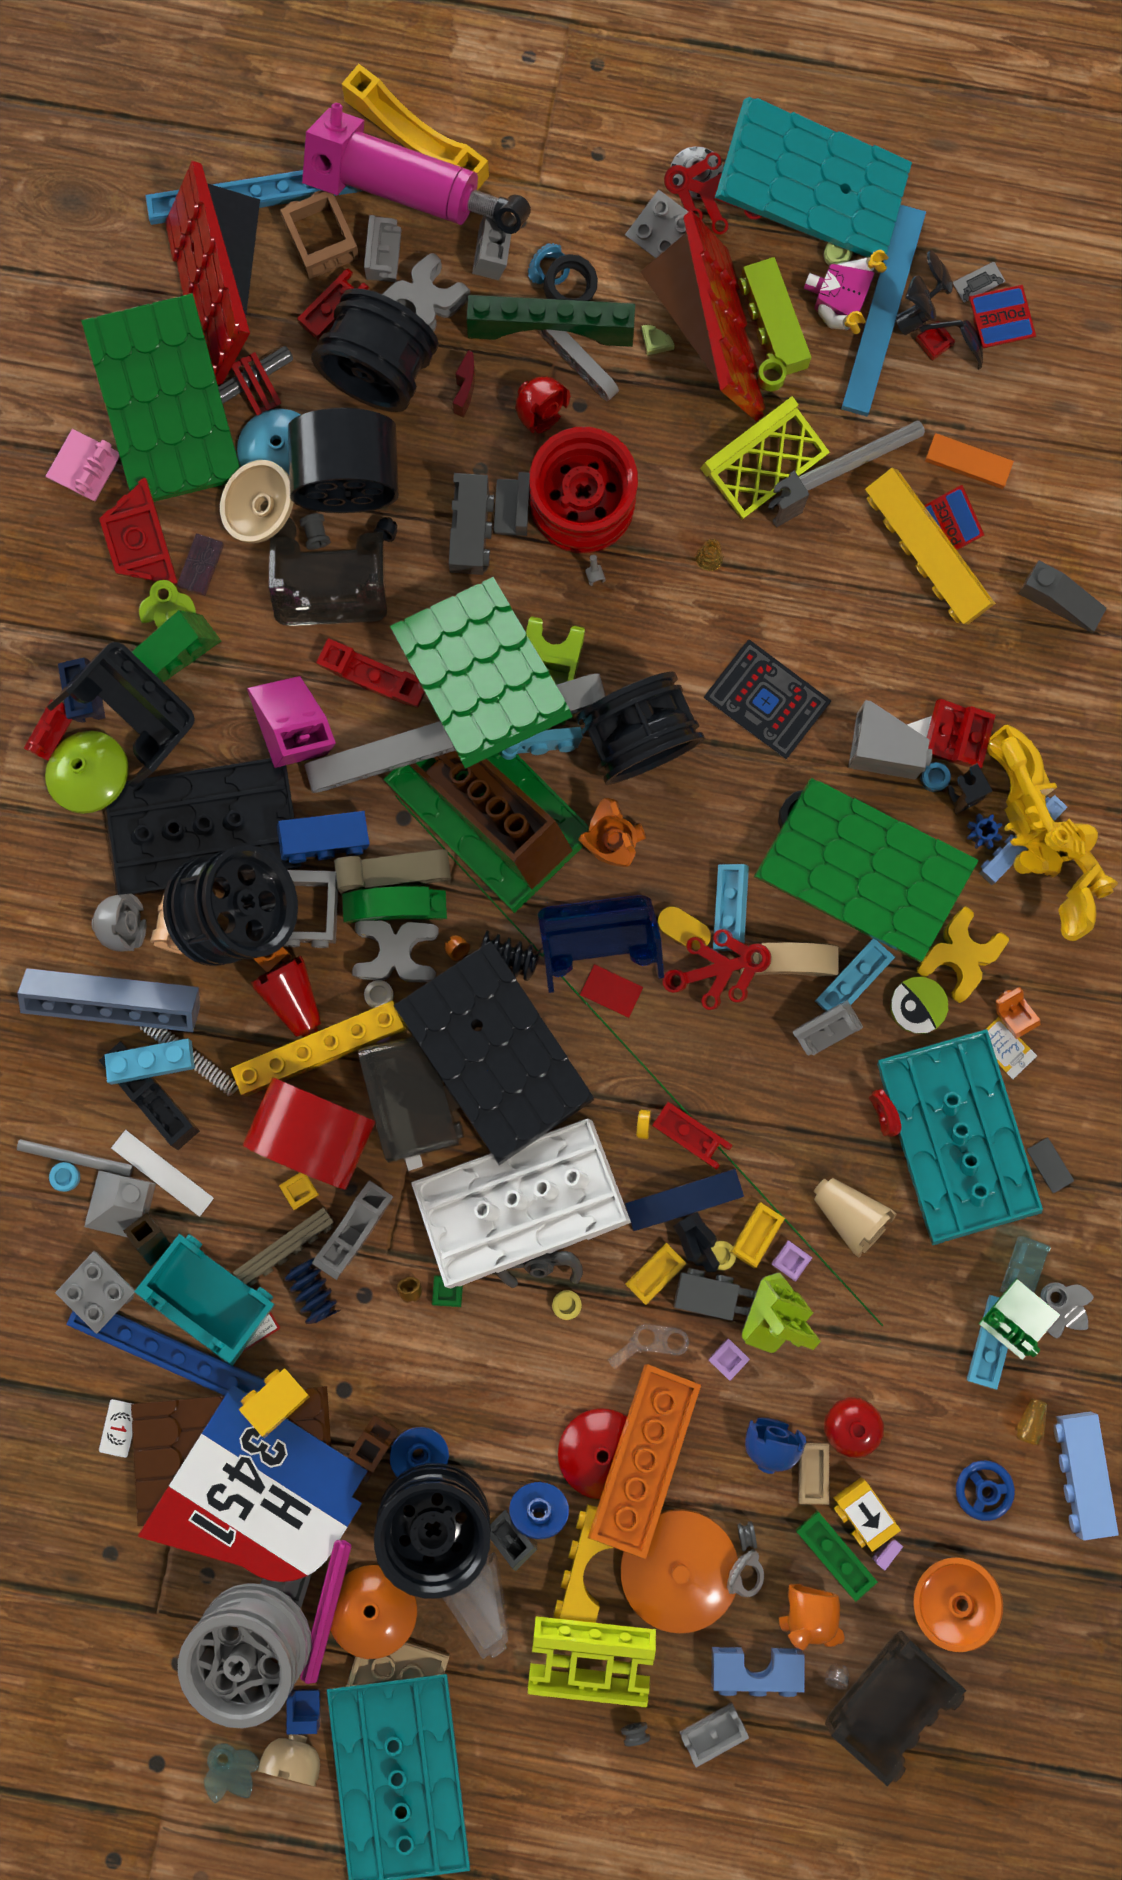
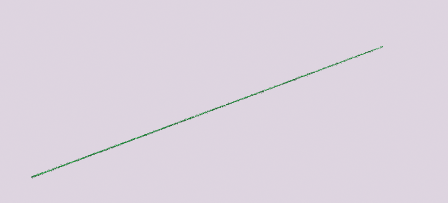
M396 795L395 797L399 800V802H401V804L411 813V815L421 824V826H423V828L434 838V840H436V842L444 850H446L445 847H443V845L433 836L432 833H430V831L422 824V822H420V820ZM448 852V855L457 863V865H459V867L467 874V876H469V878L479 887V889L482 890V892L490 899V901H492V903L500 910V912H502V914L505 915V917L513 924V926H515V928L523 935V937H525V939L530 944H532V942L524 935V933H522V931L512 922V920L509 919V917L501 910V908H499V906L489 897V895L478 885V883H476V881L468 874V872H466V870ZM541 953L540 955L546 960V962H548V964L582 999V1001L603 1022V1024H605V1026L615 1035V1037L618 1038V1040L626 1047V1049L639 1061V1063L660 1084V1086H662V1088L673 1098V1100L683 1109V1111L687 1115L692 1117L682 1107V1105L671 1095V1093H669V1091L661 1084V1082H659V1080L648 1070V1068L638 1059V1057L635 1056V1054L627 1047V1045H625V1043L614 1033V1031H612V1029L604 1022V1020H602V1018L591 1008V1006L581 997V995L570 985V983H568V981L558 972V970L555 969V967L547 960V958H545V956ZM718 1146V1149L728 1158V1160H730V1162L741 1172V1174L751 1183V1185L754 1186V1188L773 1207V1209H775V1211L782 1216V1214L774 1207V1205L763 1195V1193H761V1191L750 1181V1179L740 1170V1168L737 1167V1165L729 1158V1156H727V1154ZM784 1219L786 1223L796 1232V1234L799 1235V1237L807 1244V1246H809V1248L818 1256V1258H820V1260L853 1294V1296H855V1298L863 1305V1307H865V1309L876 1319V1321L881 1326H883V1324L875 1317V1315L864 1305V1303H862V1301L854 1294L853 1291H851V1289L830 1268V1266L827 1265V1263L808 1244V1242H806V1240L795 1230V1228L786 1219Z

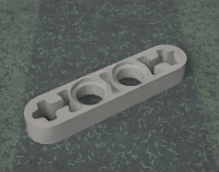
M538 330L541 336L601 398L609 401L619 392L614 380L566 331Z

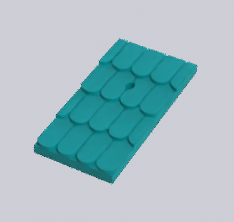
M748 97L742 103L715 198L867 258L871 257L877 250H882L887 255L895 226L894 223L897 219L912 162L879 146H871L840 131L835 132L795 112L789 113L759 98Z
M987 1029L878 1060L877 1065L885 1093L896 1107L901 1120V1132L898 1136L907 1160V1167L932 1246L1042 1213V1204Z
M442 1674L327 1689L349 1880H404L471 1871L448 1675ZM400 1807H405L407 1810V1815L403 1819H400L397 1815Z

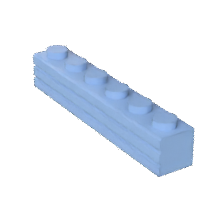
M1055 795L1045 799L1049 814L1055 821L1067 806ZM1011 834L1004 841L1006 845L1003 848L999 847L992 854L995 857L991 861L987 859L980 866L982 870L979 874L991 885L996 883L1013 865L1018 854L1028 849L1025 846H1013L1010 843V840L1017 838L1016 835L1013 836Z

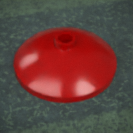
M592 1409L576 1416L564 1429L558 1446L559 1466L569 1485L582 1495L594 1499L601 1498L627 1419L626 1415L612 1409ZM606 1451L608 1453L607 1460L599 1461L597 1459L598 1452Z

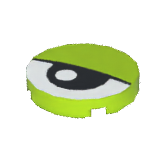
M912 977L901 982L894 990L891 998L890 1012L894 1021L903 1030L914 1034H926L937 1029L944 1022L948 1013V998L944 989L936 981L926 977Z

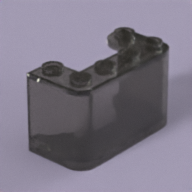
M899 1631L891 1638L833 1708L825 1721V1725L830 1735L888 1787L892 1781L897 1782L906 1770V1767L903 1766L905 1758L902 1755L905 1750H911L920 1739L919 1733L925 1726L929 1727L936 1721L940 1708L944 1711L949 1709L956 1710L964 1700L963 1694L966 1692V1689L903 1631Z

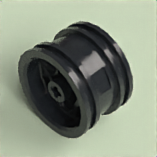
M359 288L348 289L342 294L340 303L334 310L335 322L330 332L324 333L320 337L318 346L311 354L313 365L328 382L363 404L388 412H402L408 408L410 399L416 392L415 379L420 369H425L429 366L432 356L438 349L439 342L437 336L422 318L401 303L374 291Z

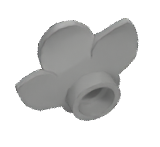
M1056 1282L1049 1283L1042 1289L1041 1299L1060 1314L1047 1330L1051 1336L1059 1338L1065 1326L1074 1330L1088 1329V1316L1083 1306L1090 1303L1094 1298L1090 1291L1081 1285L1075 1284L1066 1287ZM1053 1292L1059 1294V1300L1056 1303H1053L1050 1299Z

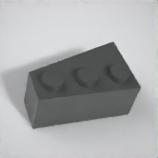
M454 473L455 491L454 500H452L453 517L450 532L449 570L450 573L483 575L484 566H489L490 549H485L486 539H491L492 522L487 521L488 512H493L494 495L489 494L488 475Z

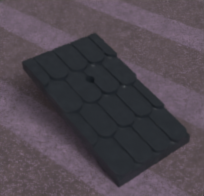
M271 758L149 777L134 787L129 785L130 781H126L120 795L104 808L116 895H141L164 891L174 871L188 860L204 855L217 854L220 851L242 845L257 846L267 850L277 857L287 870L302 867L301 863H289V860L281 859L277 832L278 821L294 819L287 766L275 768ZM168 828H173L175 834L171 833Z
M491 941L393 1005L498 1165H501L594 1101V1097ZM482 1027L481 1031H475L474 1029Z

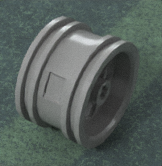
M247 1583L233 1586L223 1591L211 1602L200 1621L187 1636L180 1650L178 1678L182 1691L189 1703L202 1716L213 1723L230 1728L253 1727L271 1719L282 1708L308 1662L311 1652V1632L308 1621L300 1607L288 1595L276 1588L264 1584ZM271 1658L277 1659L279 1664L273 1662Z

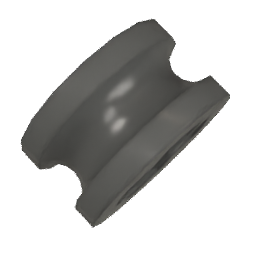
M749 1521L746 1526H742L741 1523L737 1524L742 1551H746L749 1546L756 1549L757 1541L752 1521Z
M638 1722L624 1726L621 1729L622 1734L626 1736L624 1745L631 1747L648 1742L650 1735L645 1732L648 1728L647 1723Z

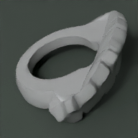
M756 1550L748 1551L738 1558L733 1565V1570L730 1571L727 1582L729 1594L737 1593L742 1597H751L761 1589L764 1581V1571L758 1561L759 1553ZM746 1565L753 1566L758 1576L755 1587L749 1591L743 1587L740 1576L741 1571Z

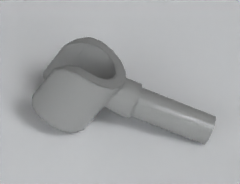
M593 554L590 556L591 566L585 570L590 586H593V583L599 580L602 582L606 581L601 565L597 564V556Z

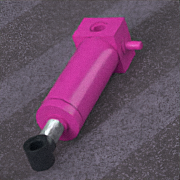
M340 103L332 104L331 108H328L306 131L303 184L335 195H339L348 185L459 225L465 222L470 211L492 218L496 222L497 227L507 234H514L519 231L530 216L531 207L529 202L520 195H511L508 198L500 196L497 198L477 191L478 176L474 171L363 133L365 120L343 113V106Z

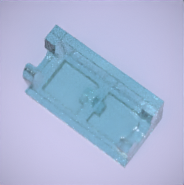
M1018 1236L1000 1292L1004 1293L1017 1278L1035 1293L1047 1253H1049L1051 1247L1030 1238Z

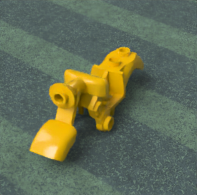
M1004 725L990 737L987 752L1004 767L1010 779L1011 788L1006 800L1008 807L1004 809L1010 823L1005 825L1004 829L1005 831L1012 830L1017 837L1010 840V843L1013 846H1025L1029 849L1018 854L1013 865L1020 874H1029L1030 872L1036 874L1045 873V875H1051L1054 878L1060 873L1063 862L1075 860L1083 874L1066 894L1068 899L1060 905L1058 912L1061 919L1062 936L1069 941H1076L1094 928L1097 913L1093 896L1099 899L1114 892L1113 888L1118 885V882L1104 873L1098 861L1090 852L1098 839V832L1095 827L1089 824L1073 823L1070 819L1057 823L1052 819L1046 807L1045 798L1057 788L1056 783H1050L1044 770L1042 757L1032 741L1016 728Z

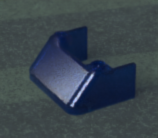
M633 895L545 907L538 912L548 993L554 992L553 976H565L573 969V961L629 954L631 961L641 966L655 963L658 978H664L661 936L652 901L649 897Z

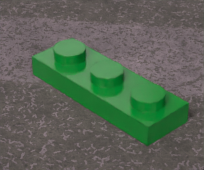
M818 1510L796 1529L800 1537L855 1602L878 1583Z

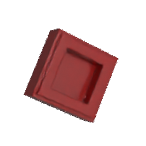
M945 328L926 330L915 339L932 361L954 346L956 342Z

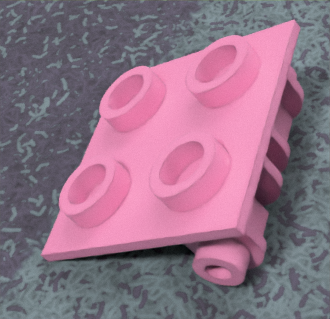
M72 429L46 474V478L95 502L120 458L119 452L112 449V445L105 440L98 442Z

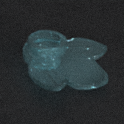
M223 1743L214 1746L207 1757V1764L210 1770L204 1779L205 1789L209 1798L214 1803H217L222 1799L227 1790L237 1796L249 1798L253 1787L250 1773L256 1771L260 1764L257 1756L247 1749L235 1750L229 1744ZM225 1754L228 1757V1762L225 1764L220 1763L218 1756Z

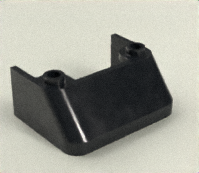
M119 642L109 643L47 706L52 711L69 695L77 702L83 704L90 703L99 696L140 734L133 743V752L144 766L130 781L129 785L131 787L139 784L158 768L191 729L195 721L192 710L125 645Z

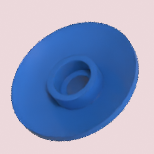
M415 1427L403 1432L394 1441L390 1450V1465L397 1477L411 1467L425 1463L448 1464L449 1451L444 1438L435 1430L426 1427ZM422 1449L423 1452L420 1456H413L414 1450Z
M534 1482L521 1487L514 1494L510 1502L509 1514L512 1524L521 1534L532 1539H546L556 1535L563 1529L568 1520L569 1506L566 1497L557 1487L544 1482ZM541 1512L544 1514V1517L536 1518L534 1514Z

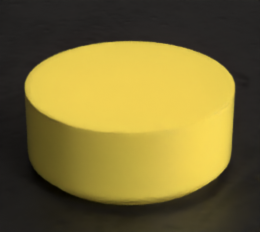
M716 1241L715 1246L711 1248L720 1263L717 1270L729 1269L736 1260V1257L729 1253L733 1246L728 1242Z
M563 1290L555 1295L552 1308L560 1319L571 1320L581 1311V1300L575 1292Z

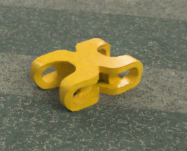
M967 906L960 909L945 927L943 938L946 943H939L932 947L917 967V973L923 977L933 973L940 965L952 967L957 974L958 981L951 994L952 998L958 1003L965 1001L982 980V971L979 966L984 967L994 962L1009 942V937L1002 932L992 936L986 944L974 942L968 933V926L974 917V912Z

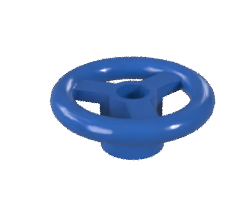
M986 1460L974 1462L968 1465L958 1477L956 1483L958 1503L963 1511L974 1519L981 1521L998 1519L1010 1509L1014 1500L1015 1488L1013 1480L1007 1470L995 1462ZM991 1470L997 1473L1004 1483L996 1484L991 1480H983L977 1471ZM969 1477L976 1485L977 1499L973 1507L968 1503L965 1496V1484ZM989 1486L991 1489L990 1494L983 1496V1488ZM1006 1493L1004 1501L997 1509L982 1512L985 1505L996 1504L1000 1500L1001 1494Z

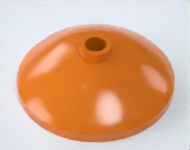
M947 1558L931 1565L919 1579L914 1593V1612L922 1632L935 1645L948 1651L969 1652L984 1646L997 1632L1003 1615V1599L996 1580L983 1566L964 1558ZM962 1600H966L968 1603L966 1611H962L960 1608Z
M379 1565L359 1567L344 1576L330 1631L336 1642L345 1651L356 1657L379 1659L389 1656L408 1641L415 1628L417 1620L416 1597L395 1587L384 1575ZM370 1605L376 1610L372 1618H368L365 1615V1609Z

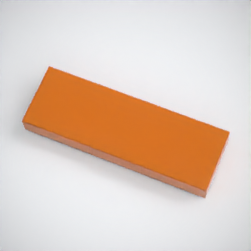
M937 433L933 436L925 458V462L1000 489L1005 487L1014 462Z

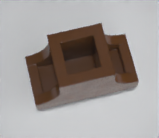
M375 1414L347 1457L368 1470L362 1479L366 1483L399 1432V1429Z

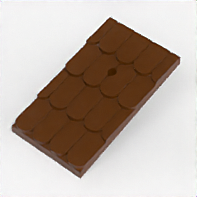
M327 1386L303 1388L310 1397L286 1419L331 1447ZM225 1395L131 1404L136 1508L138 1510L137 1526L145 1525Z

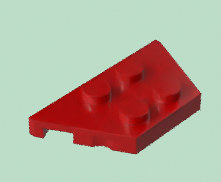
M143 478L133 490L120 498L112 509L107 510L99 518L114 570L118 575L155 582L168 580L177 585L179 583L149 483L146 478Z

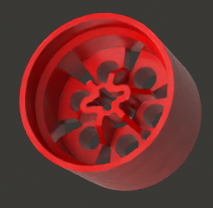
M272 1077L242 1146L302 1174L346 1190L376 1121Z

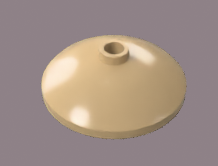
M268 460L252 461L239 468L228 480L220 501V515L228 533L245 543L263 542L278 533L287 522L294 503L290 499L289 474L281 466Z

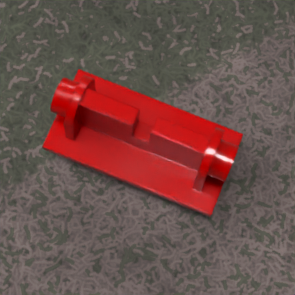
M62 702L52 711L46 707L24 746L25 750L49 761L73 720L66 718L65 705Z

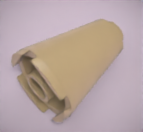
M834 1178L829 1181L823 1179L814 1190L817 1194L814 1199L853 1254L858 1258L861 1257L862 1252L865 1253L886 1230L884 1224L887 1221L892 1222L897 1215L889 1207Z

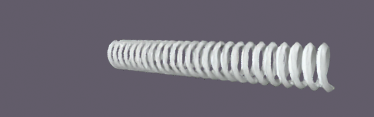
M140 1026V1030H144V1033H147L148 1036L151 1035V1038H154L159 1044L165 1043L167 1039V1042H171L175 1037V1034L171 1035V1031L167 1033L168 1029L163 1031V1029L159 1028L158 1030V1028H154L150 1032L151 1027L147 1029V1027ZM200 1053L195 1056L194 1063L200 1057ZM201 1056L194 1065V1070L198 1071V1074H202V1077L205 1076V1079H209V1082H213V1085H216L217 1088L220 1087V1090L227 1093V1096L235 1093L238 1086L233 1091L231 1090L236 1085V1081L228 1088L233 1081V1078H230L224 1086L225 1082L229 1079V1075L225 1077L226 1073H223L216 1081L222 1070L218 1071V1067L213 1070L215 1064H213L205 1073L211 1062L207 1063V1059L202 1062L204 1056Z

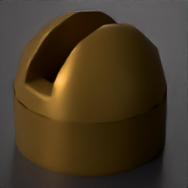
M404 1278L397 1285L402 1301L406 1303L416 1302L421 1297L422 1288L417 1278Z

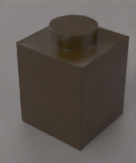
M148 1213L123 1230L136 1250L150 1266L157 1262L171 1245L165 1234Z

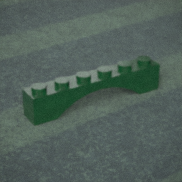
M468 295L467 336L469 339L496 340L505 335L522 331L557 330L583 335L605 346L633 347L634 303Z

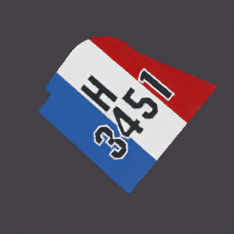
M232 1384L141 1529L138 1537L242 1566L256 1576L266 1580L288 1582L301 1579L323 1565L332 1553L334 1542L340 1540L362 1504L352 1496L368 1470L288 1419H285L269 1435L263 1438L239 1411L243 1406L240 1401L247 1393Z

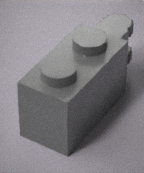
M688 1268L687 1273L680 1272L673 1304L674 1308L732 1321L734 1313L749 1314L751 1307L736 1306L738 1294L754 1299L757 1291L740 1288V1285L733 1284L734 1278L717 1274L715 1280L704 1277L705 1271Z

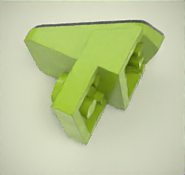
M774 1273L763 1277L742 1330L743 1341L747 1345L769 1353L776 1352L786 1340L797 1347L804 1346L812 1350L821 1342L806 1322L813 1314V1311L802 1296L792 1289L781 1273Z

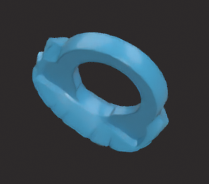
M554 243L546 244L533 256L529 264L530 268H528V277L533 283H544L545 275L540 267V262L544 258L557 259L565 255L561 251V245H554ZM569 268L564 269L563 275L555 279V285H559L566 280L570 272Z

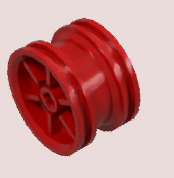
M573 427L562 430L550 437L539 448L533 458L530 469V510L533 521L541 535L556 547L573 553H593L604 550L616 543L631 524L635 510L638 471L632 454L627 446L616 436L594 427ZM590 463H596L598 464L599 468L598 470H596L592 467H589L588 465ZM565 466L571 468L566 475L560 472L561 468ZM611 483L615 485L616 491L608 492L606 486ZM555 492L561 496L558 500H552L550 494ZM597 509L604 511L606 516L598 518L595 511ZM571 512H575L578 515V519L575 522L567 519V515Z

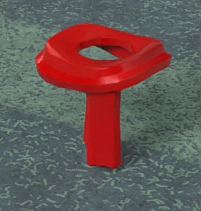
M882 1089L874 1090L872 1095L869 1096V1100L878 1115L883 1136L894 1137L901 1132V1120L898 1111Z

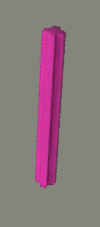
M336 1540L333 1545L311 1631V1652L308 1662L300 1675V1679L306 1684L316 1683L318 1680L352 1548L351 1544L346 1540Z

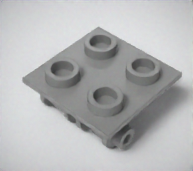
M658 190L626 232L625 236L657 258L686 233L683 216L688 211Z
M95 1250L55 1292L96 1334L124 1304L129 1303L135 1296V1290Z

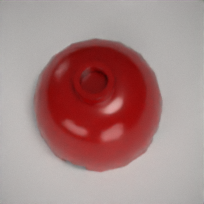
M548 376L536 377L530 381H525L518 389L515 405L519 420L533 434L534 431L538 434L547 431L561 418L558 412L562 406L567 409L571 398L570 391L563 384Z
M847 1397L837 1401L829 1410L824 1420V1433L828 1443L838 1453L847 1457L861 1458L871 1454L879 1447L884 1436V1422L880 1412L870 1402L857 1397Z

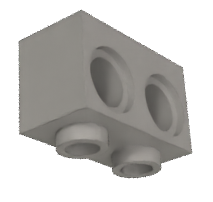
M483 216L479 225L472 274L499 280L507 266L511 234L501 231L497 227L496 222L487 216Z

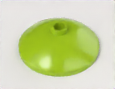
M83 731L73 734L56 747L47 763L45 772L47 789L55 802L68 811L81 814L99 811L110 805L122 792L128 777V760L121 745L105 733ZM82 762V766L76 769V766Z

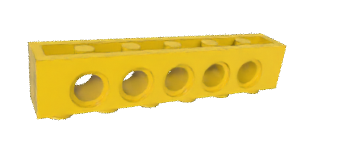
M390 1001L232 1067L231 1071L240 1094L248 1097L267 1089L272 1077L284 1082L375 1044L380 1040L406 1031L404 1022L393 1006L396 1003Z

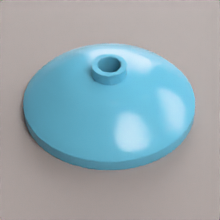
M271 409L253 417L244 426L238 439L237 454L241 467L252 461L268 460L278 464L289 474L288 424L301 414L288 409ZM276 439L281 440L278 446L272 445V442Z

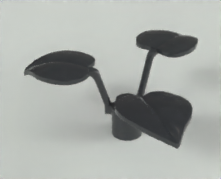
M929 250L927 252V261L933 276L937 280V286L929 293L926 284L919 275L911 280L905 298L915 303V305L896 315L898 327L905 336L917 329H920L923 333L930 329L959 327L965 342L977 359L979 370L983 364V349L978 333L968 320L926 324L928 320H936V309L931 298L942 289L947 294H950L953 289L951 276L947 268L935 252Z

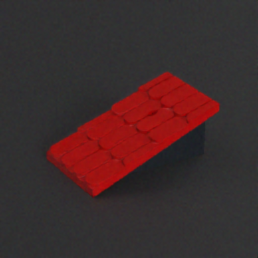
M191 161L165 223L172 260L177 262L182 293L183 295L193 293L218 386L223 384L250 335L246 315L260 199L208 184L202 163Z

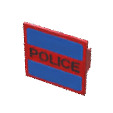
M1023 285L969 296L973 321L982 349L1036 337Z
M963 485L924 505L956 550L985 536Z

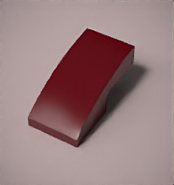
M469 350L456 372V383L461 388L453 401L454 413L463 418L471 402L475 383L474 355Z

